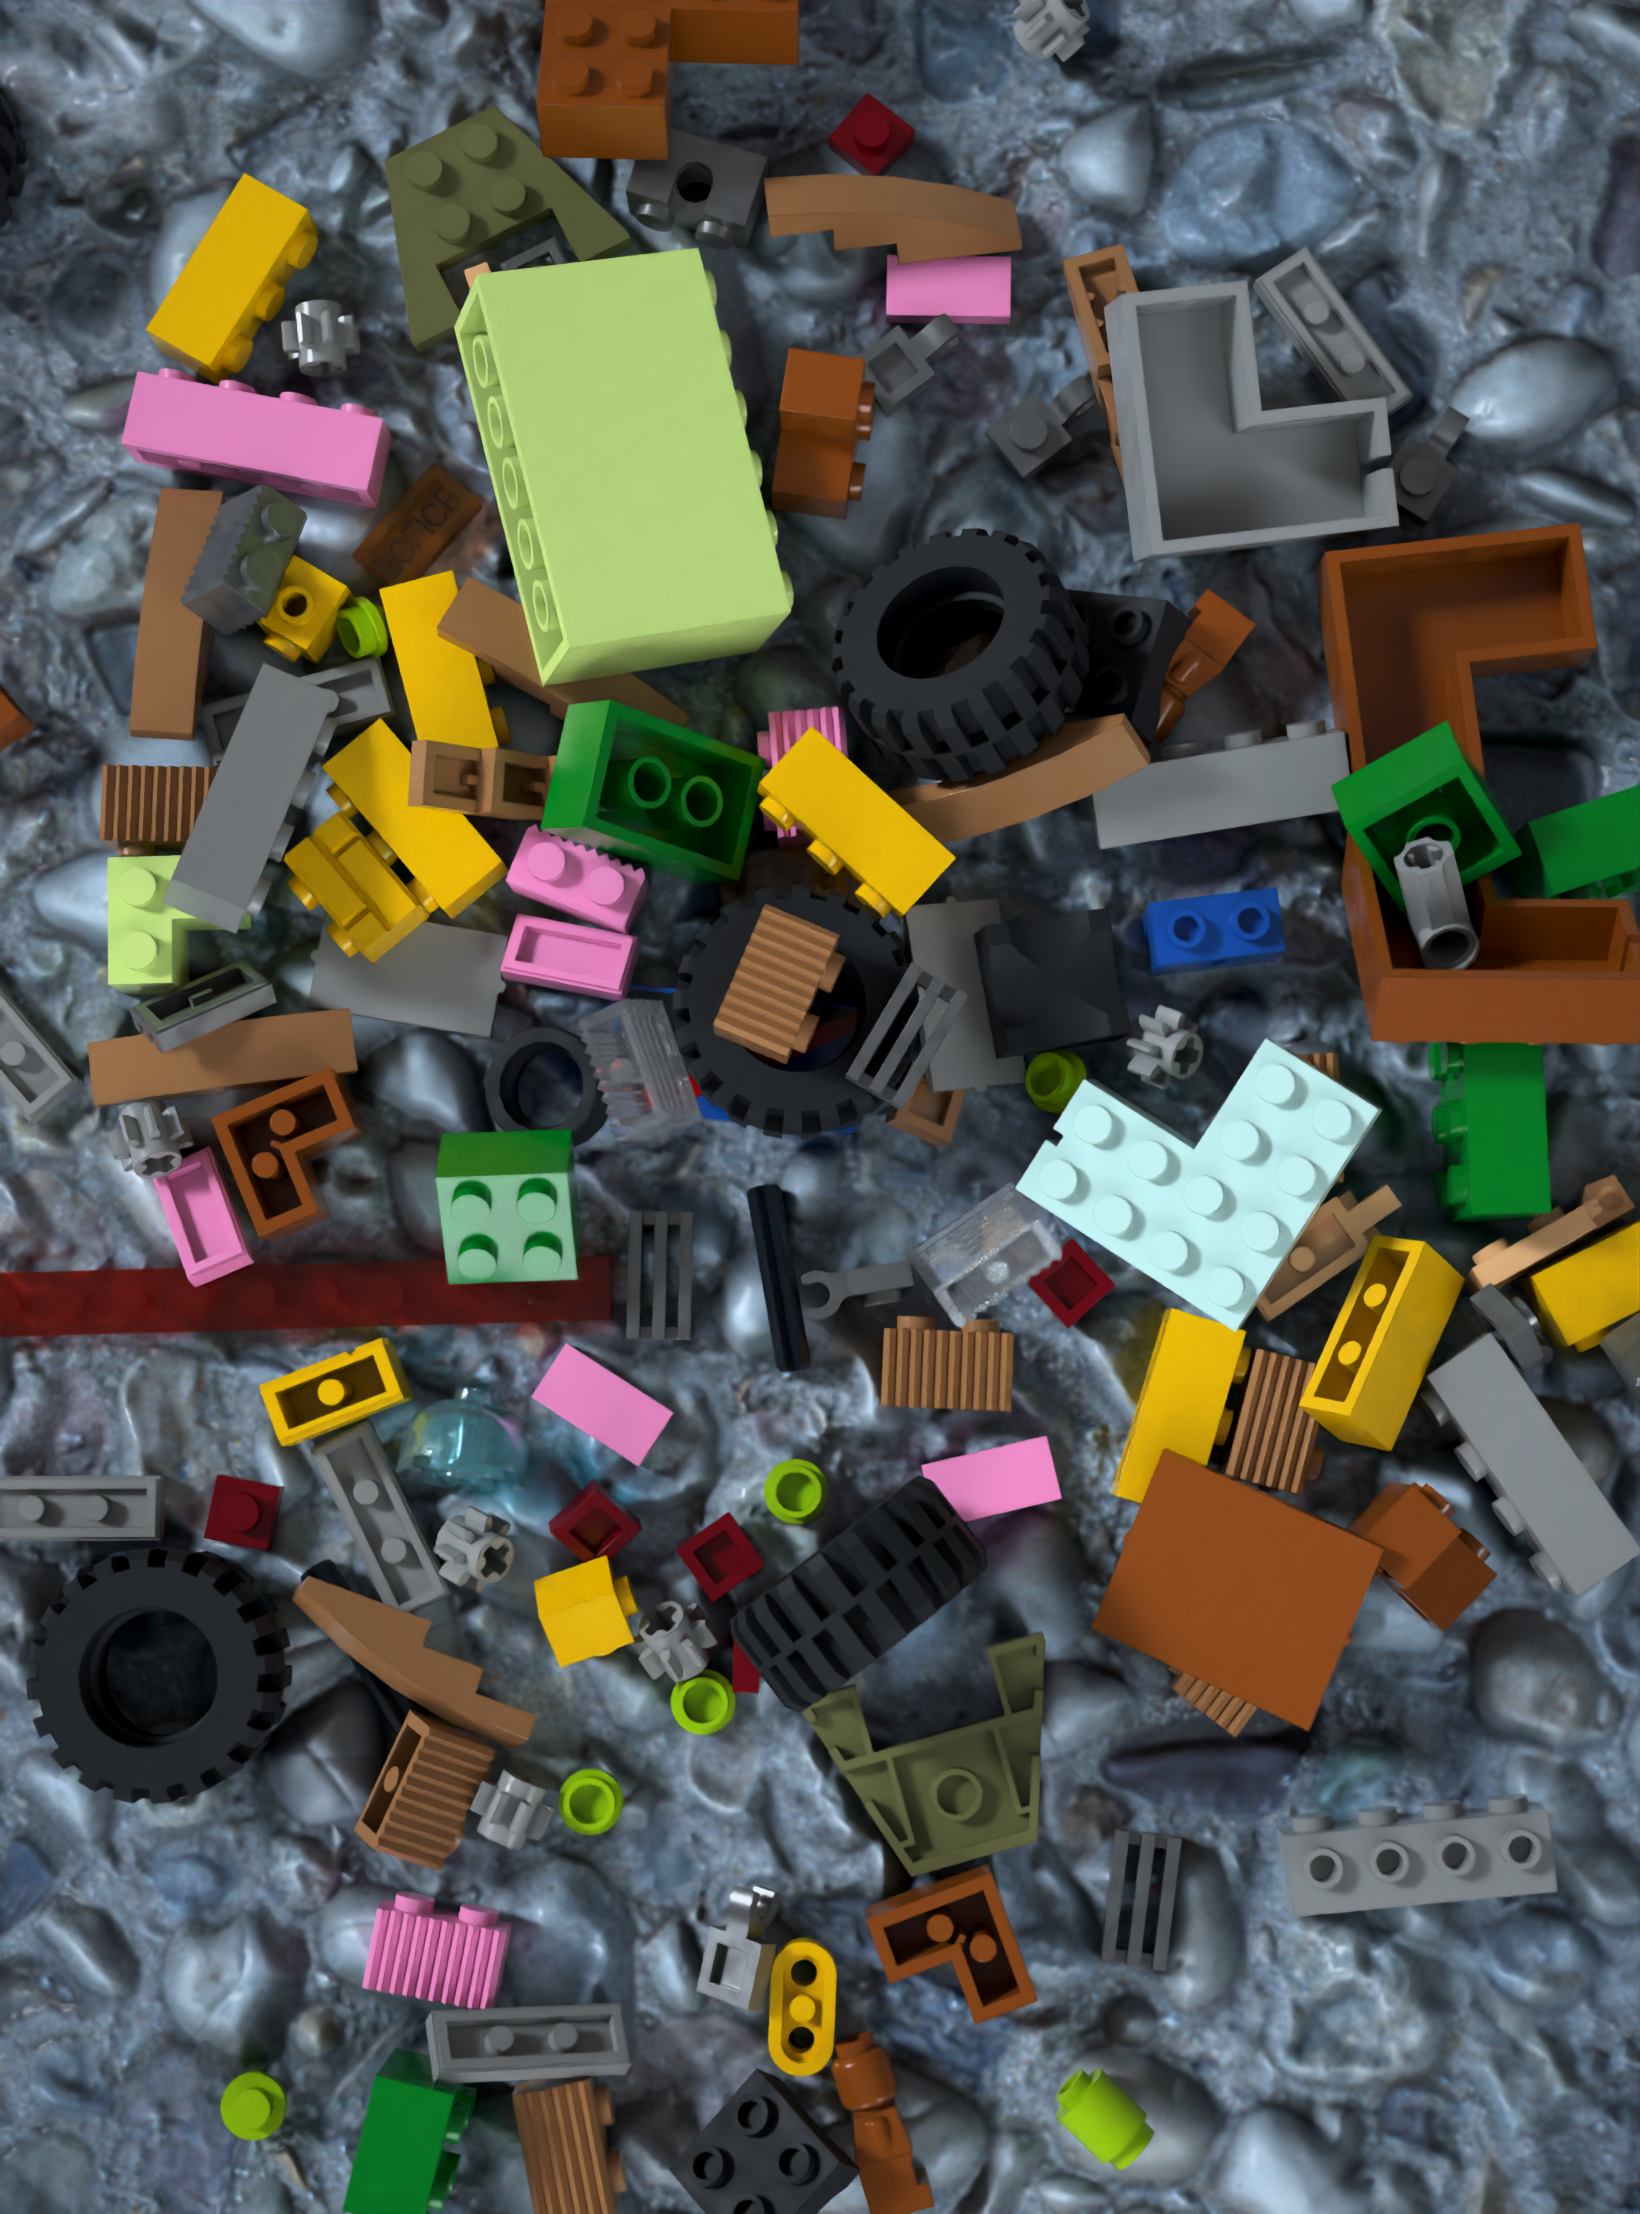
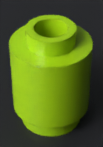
M1100 2068L1094 2070L1089 2075L1083 2069L1078 2070L1063 2084L1056 2094L1055 2099L1061 2104L1056 2113V2119L1102 2164L1110 2162L1118 2171L1125 2169L1135 2161L1154 2135V2130L1145 2122L1147 2114Z

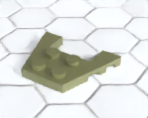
M495 105L384 160L410 338L418 354L456 336L454 326L460 311L440 273L553 217L577 262L608 259L632 247L631 239L626 229L550 157H543L542 150Z
M1042 1631L986 1646L1003 1707V1713L874 1749L855 1684L833 1690L816 1704H812L808 1709L801 1711L828 1749V1753L840 1771L844 1773L864 1803V1807L911 1877L1038 1841L1040 1749L1044 1696L1043 1675L1046 1646Z

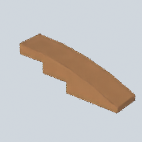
M820 174L764 178L770 237L832 230L835 251L895 244L898 264L1022 250V238L1015 203L1004 198L959 186L894 176Z
M1119 244L1064 259L1062 267L1094 390L1097 394L1096 397L1125 489L1104 307L1121 294L1139 291L1124 246Z
M161 488L141 604L129 723L131 737L194 741L215 637L212 626L184 607L180 596L186 594L184 586L190 584L188 576L194 574L192 566L199 563L197 556L203 553L201 546L207 544L205 536L211 534L209 527L215 524L213 517L220 514L218 507L226 503L223 492Z
M470 576L465 580L437 626L439 637L493 665L496 677L549 704L550 714L562 721H565L568 705L609 699L684 728L687 727L690 721V715L631 673L543 687L523 606Z
M1123 713L1063 724L1053 737L1047 733L1037 742L1039 745L1037 751L1025 759L1021 754L1006 762L1007 769L992 775L988 774L986 770L975 772V779L952 781L948 774H944L942 782L890 790L886 794L939 843L944 844L1021 823L1087 797L1149 766L1151 755Z
M432 740L412 741L408 806L542 823L557 755L544 756L497 747L479 749Z
M350 1008L234 1021L164 1053H161L156 1048L155 1042L151 1043L145 1034L87 1043L94 1108L131 1104L143 1099L164 1101L221 1095L224 1091L287 1085L291 1081L304 1079L329 1067L341 1075H352L358 1071Z
M308 1576L296 1588L292 1601L339 1648L397 1692L448 1722L513 1750L529 1740L537 1715L477 1694L476 1691L484 1668L423 1646L432 1621Z

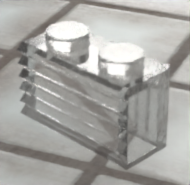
M628 998L579 1020L576 1029L583 1032L580 1041L588 1044L585 1053L592 1056L589 1065L596 1068L593 1077L600 1080L597 1089L604 1092L601 1101L608 1104L605 1113L612 1116L610 1126L616 1128L613 1138L619 1141L661 1140L703 1120L662 1000L650 1001L648 999L643 1001V999L630 1000Z
M1011 1181L905 1254L956 1327H965L966 1320H975L977 1312L986 1313L988 1305H997L999 1297L1007 1298L1009 1290H1018L1020 1282L1028 1283L1031 1275L1039 1276L1041 1268H1050L1052 1260H1061L1063 1252L1039 1215L1023 1195L1015 1189L1016 1186Z

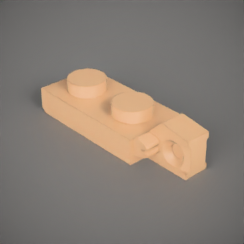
M1615 1175L1585 1185L1580 1192L1578 1205L1575 1210L1565 1215L1560 1206L1551 1209V1213L1539 1216L1526 1226L1531 1233L1526 1238L1512 1246L1508 1244L1505 1238H1501L1474 1254L1471 1258L1476 1266L1469 1271L1464 1283L1472 1295L1489 1283L1499 1290L1585 1241L1593 1233L1630 1213L1635 1206Z
M1387 1184L1381 1186L1359 1202L1349 1190L1339 1197H1332L1318 1208L1255 1306L1265 1322H1269L1366 1255L1374 1234L1381 1235L1375 1224L1402 1206Z

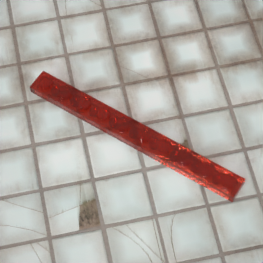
M581 1256L578 1280L448 1284L445 1260L245 1266L196 1288L188 1281L184 1268L0 1273V1338L613 1320L611 1256Z

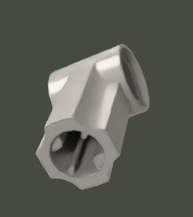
M1430 837L1406 843L1405 849L1394 858V863L1407 909L1406 921L1421 960L1427 969L1463 970L1475 961L1479 953L1480 942L1469 917L1453 848L1449 841H1436Z

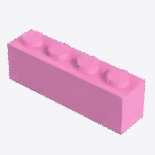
M162 368L159 370L158 375L137 371L121 444L136 463L255 486L267 483L276 490L377 509L392 436L383 418H379L376 411L365 406L347 403L342 404L341 409L337 410L317 406V401L313 398L295 392H282L280 398L259 395L256 389L241 382L222 380L218 387L197 383L196 378L188 373Z

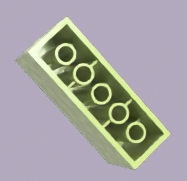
M699 248L477 274L454 326L543 687L757 652L791 613L794 599L792 582L788 573L780 570L775 550L778 543L777 523L773 513L770 510H765L760 491L763 479L761 461L758 453L749 448L744 428L747 423L746 402L742 392L734 389L729 370L732 361L731 343L727 332L719 330L714 311L717 299L715 280L709 270H704Z

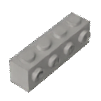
M263 663L172 875L162 904L235 934L245 913L258 917L272 884V881L261 877L263 868L268 858L280 863L295 828L283 822L290 804L300 809L303 808L316 777V773L305 769L311 752L324 756L337 726V720L327 717L335 693Z
M1316 719L1286 725L1287 736L1263 740L1262 731L1257 729L1223 735L1224 746L1199 750L1198 740L1179 741L1161 745V756L1150 758L1149 766L1088 796L1094 844L1100 849L1339 811L1331 785L1350 775L1344 731L1334 728L1326 729L1325 720Z
M1491 1332L1477 1334L1427 1368L1420 1384L1424 1390L1417 1394L1420 1404L1438 1427L1445 1423L1448 1424L1461 1445L1454 1449L1460 1463L1475 1481H1479L1483 1477L1498 1497L1496 1501L1491 1503L1494 1512L1513 1536L1522 1532L1535 1551V1554L1529 1558V1562L1542 1582L1551 1591L1559 1587L1563 1593L1579 1596L1640 1554V1547Z
M1501 1794L1487 1797L1488 1807L1462 1809V1801L1438 1800L1423 1803V1813L1397 1816L1396 1807L1375 1806L1358 1809V1820L1332 1822L1331 1813L1327 1812L1292 1816L1293 1826L1276 1827L1284 1906L1293 1917L1558 1892L1549 1812L1535 1803H1528L1527 1795Z

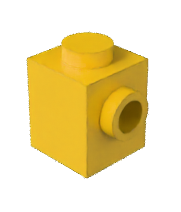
M293 555L268 617L261 618L260 622L256 621L265 634H267L263 643L293 663L301 655L318 665L338 634L336 629L338 611L345 609L347 602L353 599L354 596L346 585L298 556Z
M607 1555L534 1580L539 1619L560 1668L593 1656H605L619 1647L634 1642L630 1616L639 1613L637 1599L628 1576L616 1578Z

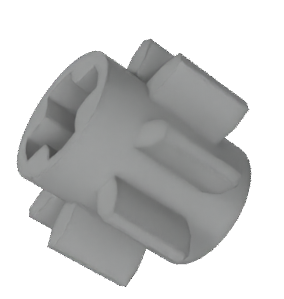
M1019 0L1021 5L1014 11V15L1018 18L1014 23V33L1020 45L1032 57L1044 60L1056 53L1065 62L1085 44L1083 36L1089 31V27L1085 22L1090 17L1089 7L1085 0Z
M311 300L300 303L295 307L296 321L281 322L283 352L287 353L288 361H299L300 372L305 375L316 377L338 375L347 369L346 356L360 355L358 325H355L353 315L343 316L342 306L337 302Z
M1159 1005L1156 1010L1155 1019L1141 1014L1130 1024L1132 1033L1124 1037L1123 1051L1126 1058L1131 1061L1127 1070L1141 1076L1142 1082L1167 1090L1171 1076L1185 1080L1196 1071L1202 1059L1203 1043L1200 1036L1196 1034L1199 1027L1198 1023L1185 1019V1013Z
M143 1099L126 1106L118 1117L121 1129L107 1132L114 1160H121L124 1171L128 1172L134 1169L136 1175L148 1179L163 1177L174 1172L182 1163L179 1149L194 1145L187 1118H181L178 1106L174 1105L167 1108L166 1104L158 1099Z
M473 1506L468 1507L465 1516L458 1515L447 1520L437 1535L436 1547H434V1553L446 1561L441 1567L439 1575L459 1587L465 1585L478 1593L482 1592L485 1583L491 1584L501 1580L510 1570L514 1560V1551L516 1550V1546L504 1537L509 1531L511 1524L491 1512L486 1514Z
M673 1600L661 1602L650 1608L643 1615L639 1623L641 1635L636 1636L632 1644L640 1654L639 1661L653 1680L659 1678L666 1671L671 1679L679 1682L691 1679L704 1670L710 1659L708 1647L717 1644L718 1639L709 1627V1620L696 1602L683 1610L680 1604Z
M509 1768L503 1769L498 1782L491 1778L489 1782L482 1780L470 1807L471 1811L483 1815L477 1831L498 1844L516 1850L522 1849L527 1836L540 1841L555 1810L554 1807L543 1803L548 1787L529 1775Z

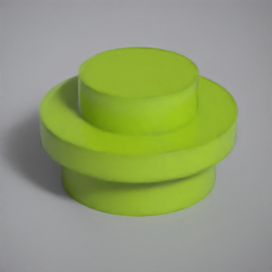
M363 596L349 600L346 608L338 611L336 619V629L342 645L354 658H361L363 656L378 658L383 656L387 652L388 639L391 637L385 611L379 605L372 604L371 601Z
M1058 1049L1042 1053L1028 1067L1025 1077L1026 1090L1035 1104L1042 1110L1055 1114L1063 1113L1082 1081L1087 1078L1086 1069L1082 1060L1076 1054Z
M802 1459L784 1461L773 1468L764 1485L765 1502L772 1514L778 1519L791 1524L806 1523L817 1517L826 1505L828 1499L826 1478L822 1471L809 1461Z
M704 1668L697 1676L677 1682L671 1694V1709L674 1718L681 1727L694 1734L707 1735L721 1730L730 1721L735 1710L736 1697L735 1693H732L731 1683L724 1675L712 1669Z
M586 1768L572 1774L563 1784L558 1797V1808L563 1821L569 1828L583 1835H597L609 1830L619 1819L624 1803L623 1792L617 1780L608 1772L596 1768Z
M261 2071L243 2073L227 2086L222 2095L220 2111L223 2122L229 2131L239 2138L245 2140L266 2138L279 2128L286 2116L288 2106L286 2092L281 2083L268 2073Z

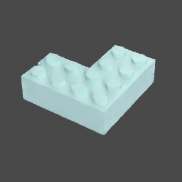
M1265 1038L1198 1144L1096 1079H1084L1053 1127L1054 1130L1064 1136L1061 1140L1058 1138L1045 1140L1015 1189L1236 1332L1243 1326L1383 1108L1273 1039Z

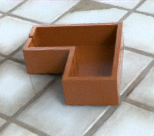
M545 0L536 102L543 157L668 160L675 62L798 65L801 0Z
M1580 523L1325 552L1314 572L1334 728L1344 731L1350 775L1447 720L1486 782L1472 678L1577 667L1598 648Z
M1348 832L1341 889L1371 1041H1390L1400 1044L1410 1042H1458L1461 1044L1502 1042L1526 1043L1530 1045L1590 1043L1598 1046L1640 1044V933L1629 900L1496 898L1491 875L1488 872L1462 887L1469 917L1480 942L1479 953L1475 961L1463 970L1427 969L1421 960L1406 918Z

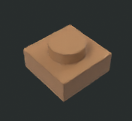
M915 1061L908 1063L906 1071L895 1087V1091L898 1092ZM924 1073L902 1111L890 1104L885 1124L938 1147L951 1143L967 1089L928 1093L926 1073Z

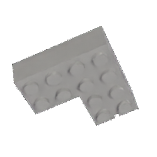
M1247 280L1125 293L1104 307L1134 563L1375 534L1399 526L1393 468L1380 469L1361 477L1359 466L1368 465L1392 455L1386 398L1378 397L1262 411Z

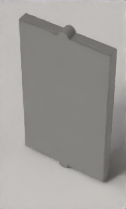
M949 896L943 899L941 903L913 905L901 918L908 964L913 962L922 967L923 971L933 977L936 975L945 980L948 986L969 994L967 1001L925 1071L928 1093L970 1089L973 1094H980L985 1092L987 1087L1024 1083L1026 1068L1023 1055L996 1059L974 934L985 925L1002 923L998 898L957 902L955 897ZM917 986L918 1000L920 1001L926 990ZM939 997L919 1028L921 1049H923L949 1004Z
M325 910L319 947L311 952V959L316 963L307 1005L309 1008L320 1010L350 1008L351 1015L492 1038L499 995L507 990V985L502 981L503 975L500 969L510 939L509 935L424 921L372 964L360 951L349 958L326 931V928L334 920Z

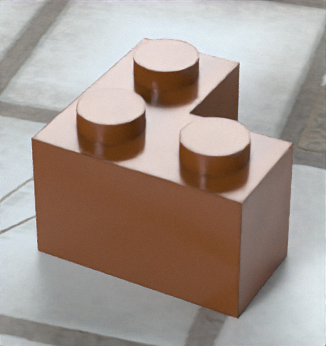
M789 348L779 407L781 431L771 488L774 510L846 520L849 500L861 501L866 464L855 461L859 440H871L876 388L875 382L865 381L864 358Z
M329 1067L210 1118L259 1238L276 1241L333 1217L309 1158L367 1134L343 1075Z
M1389 1482L1346 1529L1386 1547L1375 1574L1432 1628L1445 1632L1497 1576L1484 1562L1491 1554L1472 1534L1462 1527L1459 1529L1449 1519L1454 1514L1455 1509L1431 1486L1425 1484L1421 1487L1415 1482L1411 1485Z
M988 1861L866 1907V1921L889 1984L952 1961L975 2025L1038 2001Z

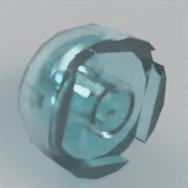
M456 1388L454 1399L436 1400L417 1411L406 1427L400 1446L396 1472L400 1476L407 1478L414 1467L422 1469L421 1483L483 1493H493L494 1480L511 1481L509 1493H520L526 1491L529 1471V1443L522 1424L511 1411L493 1405L494 1394L492 1392L474 1388Z

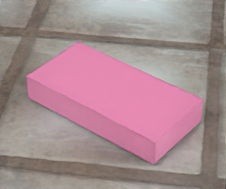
M887 255L886 323H930L945 313L953 324H1010L1011 257L964 256L898 264L897 255Z
M517 913L500 971L504 979L625 1003L641 949V943L636 936Z
M210 1147L183 1157L180 1167L174 1172L163 1177L153 1178L188 1281L195 1288L254 1263L217 1156Z
M568 1343L564 1345L531 1396L638 1467L641 1466L675 1413Z
M1046 1435L921 1465L923 1476L934 1481L964 1522L1062 1499Z

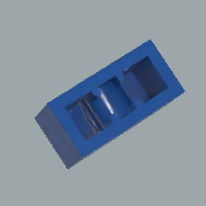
M1277 887L1151 902L1142 914L1150 977L1275 962L1286 951Z

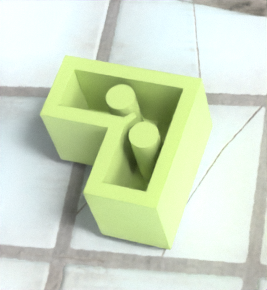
M181 855L107 857L108 985L126 995L164 994L189 983L188 931L225 930L162 904ZM244 914L238 929H251L250 914Z

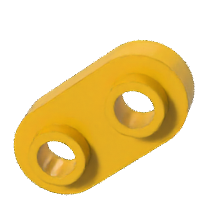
M806 1937L793 1939L785 1943L778 1950L772 1964L770 1984L769 2052L774 2063L782 2071L799 2077L815 2074L828 2063L833 2053L835 2030L836 1962L831 1951L823 1943ZM808 1960L812 1962L817 1969L815 1977L806 1982L797 1980L791 1970L797 1961ZM797 2027L808 2028L814 2035L812 2044L806 2048L794 2046L789 2039V2034L793 2029Z

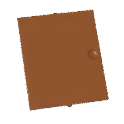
M1168 1448L1163 1449L1133 1526L1124 1535V1548L1091 1628L1309 1731L1344 1647L1349 1646L1352 1642L1351 1630L1386 1547Z

